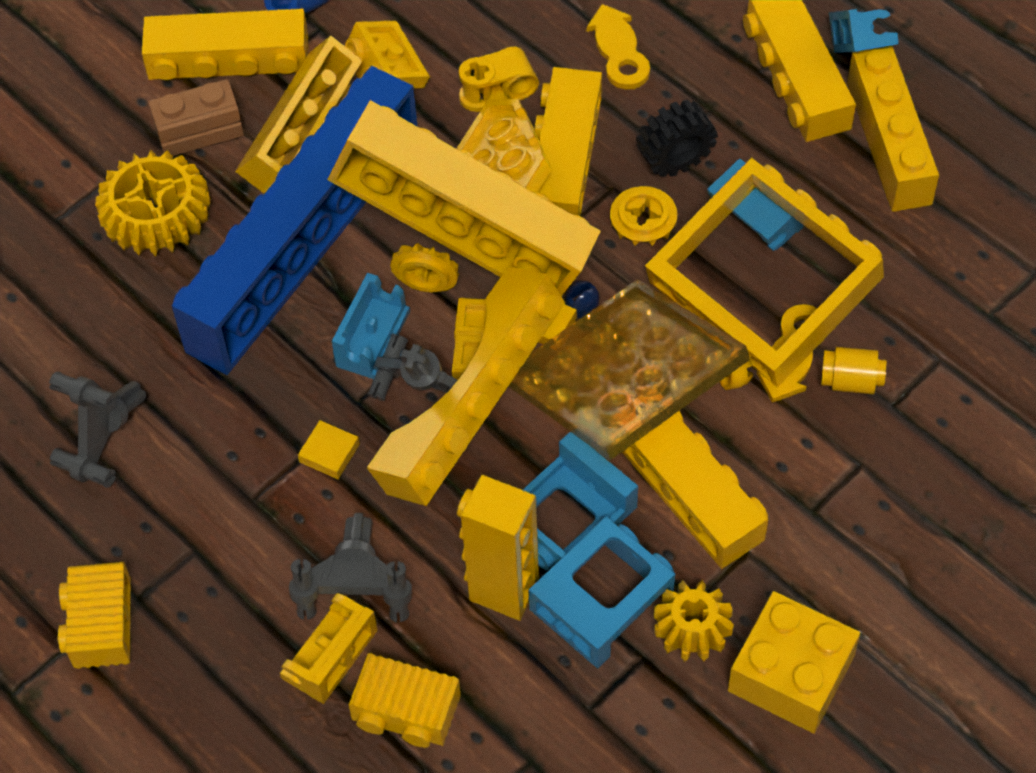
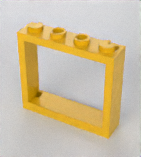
M752 157L645 265L651 285L734 353L746 356L752 362L751 367L777 388L884 278L883 256L874 244L868 240L859 241L849 233V228L839 217L834 214L829 216L824 214L817 208L815 201L809 194L801 189L794 191L784 183V178L774 167L768 164L763 167ZM755 188L857 266L777 351L676 269Z

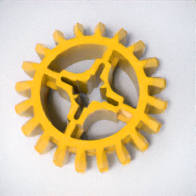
M150 149L147 157L140 158L134 153L132 162L125 163L119 160L118 171L107 170L106 182L99 183V196L96 197L95 202L99 213V223L112 242L118 241V245L122 247L123 251L133 247V250L139 256L145 249H150V252L156 257L159 248L166 247L173 253L175 243L181 242L188 245L189 234L200 235V223L208 222L207 217L209 214L207 209L210 208L211 200L209 192H207V182L203 175H200L195 163L188 164L183 155L173 159V156L167 150L160 157H156V154ZM149 198L153 199L154 204L158 206L157 208L154 207L152 200H149Z

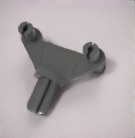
M392 333L383 357H377L373 368L377 372L367 395L374 399L378 398L379 401H385L392 379L398 377L403 378L407 385L415 390L434 388L446 393L457 382V379L442 371L441 363L433 352L423 349L418 344H413L411 350H405L408 339L400 335L398 338L397 334Z
M57 371L50 378L49 383L51 385L49 388L70 396L71 402L78 405V455L64 451L61 448H55L50 455V460H52L50 465L70 472V477L84 483L90 480L109 488L115 481L116 476L114 474H116V471L101 466L97 462L111 432L117 431L124 426L128 419V412L145 401L146 392L141 389L140 383L131 381L112 393L103 390L94 380L83 376L75 379Z
M359 512L354 513V517L347 518L343 542L336 546L335 554L329 556L325 561L311 568V563L303 559V569L301 568L300 559L295 560L291 564L293 579L289 583V593L292 601L296 603L297 616L300 619L304 620V610H306L307 620L312 619L316 615L315 600L319 594L336 593L383 595L384 601L389 605L391 620L397 622V612L400 615V622L408 619V603L412 599V586L406 579V567L402 562L398 561V571H395V561L386 565L376 556L375 549L370 545L373 526L371 518L364 517L363 513Z

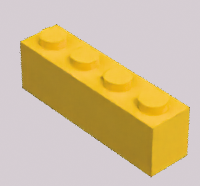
M749 0L747 14L743 15L745 32L749 38L754 37L758 45L760 62L764 68L769 67L773 75L774 90L779 98H784L788 106V116L793 128H799L805 142L852 130L856 103L803 1Z
M304 9L144 17L142 57L149 80L194 77L210 78L234 75L250 76L274 73L290 74L299 70L308 55V29Z
M331 35L309 52L235 172L265 194L275 182L279 170L285 164L291 163L300 152L304 140L309 135H314L324 123L327 113L337 104L362 60Z
M893 46L852 52L847 84L856 103V110L891 212L932 205L939 173Z
M553 67L551 82L543 83L541 107H545L544 115H537L535 122V132L552 169L541 186L539 194L546 196L554 205L570 214L581 216L602 100V72Z
M654 390L612 417L611 440L721 569L765 541L768 525L766 509L757 498H749L741 489L737 476L728 465L723 464L721 466L713 457L705 438L698 432L693 434L685 425L681 412L673 402H665L657 391Z
M481 475L474 490L467 489L457 510V516L461 517L462 522L459 537L464 542L462 560L466 562L464 581L468 582L469 601L520 621L529 604V589L539 580L536 495Z

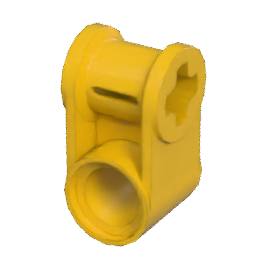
M515 46L507 47L481 57L467 59L460 65L458 71L459 79L463 83V87L459 92L460 104L465 109L473 112H480L487 100H524L534 94L539 86L538 77L524 51L520 47ZM472 69H474V76H471ZM480 93H483L482 100H480Z

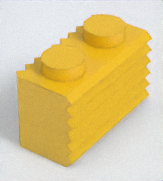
M116 562L68 567L67 582L60 583L59 586L60 606L63 611L66 610L67 615L66 625H59L58 628L60 652L67 653L73 667L77 669L82 667L90 668L92 666L100 667L101 665L108 667L111 664L115 666L129 664L131 578L125 563Z
M369 653L349 702L351 718L357 721L356 725L360 729L368 733L380 735L384 733V730L402 734L404 741L417 747L427 748L430 743L443 746L460 700L459 679L455 676L449 677L437 671L431 672L427 668L421 669L409 663L403 664L391 658L385 659L382 656Z

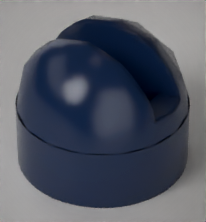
M580 280L574 282L568 287L565 294V305L577 309V318L579 319L592 317L599 309V292L589 281Z

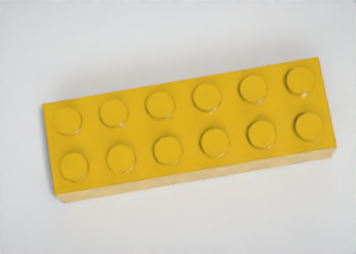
M371 100L347 139L327 179L499 277L502 276L507 267L546 273L561 296L582 271L601 232L599 229L591 226L583 217L570 214L554 205L546 196L533 193L514 182L509 175L489 168L477 161L470 153L452 147L438 139L430 130L415 126L399 117L393 109L380 106Z

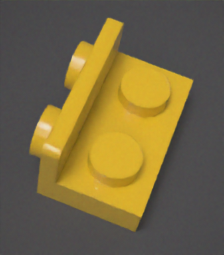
M397 21L355 22L344 46L362 60L355 72L358 78H361L372 65L413 85L414 88L425 87L430 76Z

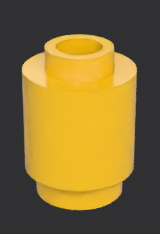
M836 347L835 351L824 350L821 385L832 386V391L875 394L876 386L885 385L887 360L878 359V350Z

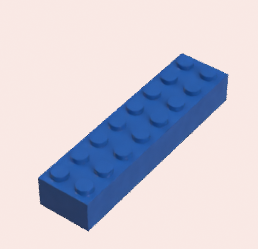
M372 65L361 78L353 81L346 97L338 106H334L329 110L321 127L314 135H309L304 140L300 152L290 164H285L279 170L275 182L266 193L260 194L254 200L250 212L241 223L235 224L229 230L225 242L216 253L209 255L203 261L199 273L188 286L182 287L177 292L171 306L185 353L225 375L231 372L365 205L366 201L327 179L369 101L371 100L380 106L393 109L399 117L417 126L413 85Z

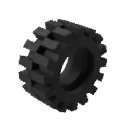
M683 100L681 105L676 101L670 103V109L668 110L664 107L657 110L660 115L656 118L651 115L646 120L649 125H642L639 129L641 135L636 136L637 147L652 171L656 175L659 174L660 177H666L668 173L672 177L677 176L680 169L684 173L689 171V165L694 163L697 166L700 164L701 160L699 158L701 156L707 157L711 153L709 148L715 147L717 143L715 138L718 137V133L697 102L693 101L690 103L689 100Z

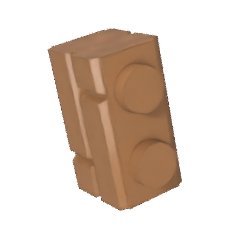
M228 79L207 83L200 87L168 94L148 101L163 153L168 150L172 156L244 136L239 110Z

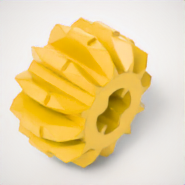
M684 580L678 585V593L666 589L662 594L663 604H657L654 608V619L658 621L654 627L655 636L665 639L664 649L667 653L680 648L681 658L684 662L690 658L691 652H697L704 662L709 658V648L721 653L725 648L724 638L730 637L733 633L734 624L729 620L733 612L731 603H721L723 593L720 588L710 593L705 592L706 584L703 580L697 584L696 589H690Z

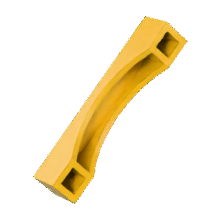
M507 267L485 298L487 315L484 333L477 352L465 372L453 387L431 408L410 423L393 431L367 466L369 472L387 495L423 506L428 505L565 304L548 274L514 267Z

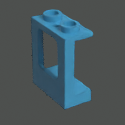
M570 431L559 441V457L529 483L523 491L536 495L537 508L554 491L564 490L595 516V520L564 550L537 528L538 565L544 570L552 568L602 519L607 517L618 526L637 508L638 485L573 431Z
M605 517L529 589V609L598 669L611 656V643L666 589L674 592L675 573L671 564L658 553L651 554L642 547L636 535L628 527L622 524L617 526L609 518ZM604 545L644 578L614 608L602 606L573 580L574 574Z

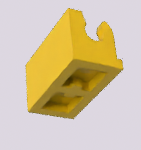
M336 593L331 600L333 603L329 607L330 611L293 660L287 659L281 666L283 670L280 672L281 679L323 705L378 631L374 611L368 607H363L340 593Z

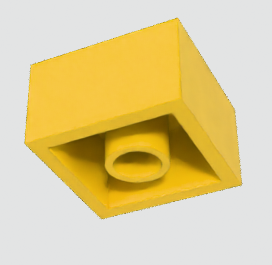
M773 591L731 668L728 692L815 734L855 656L861 632Z

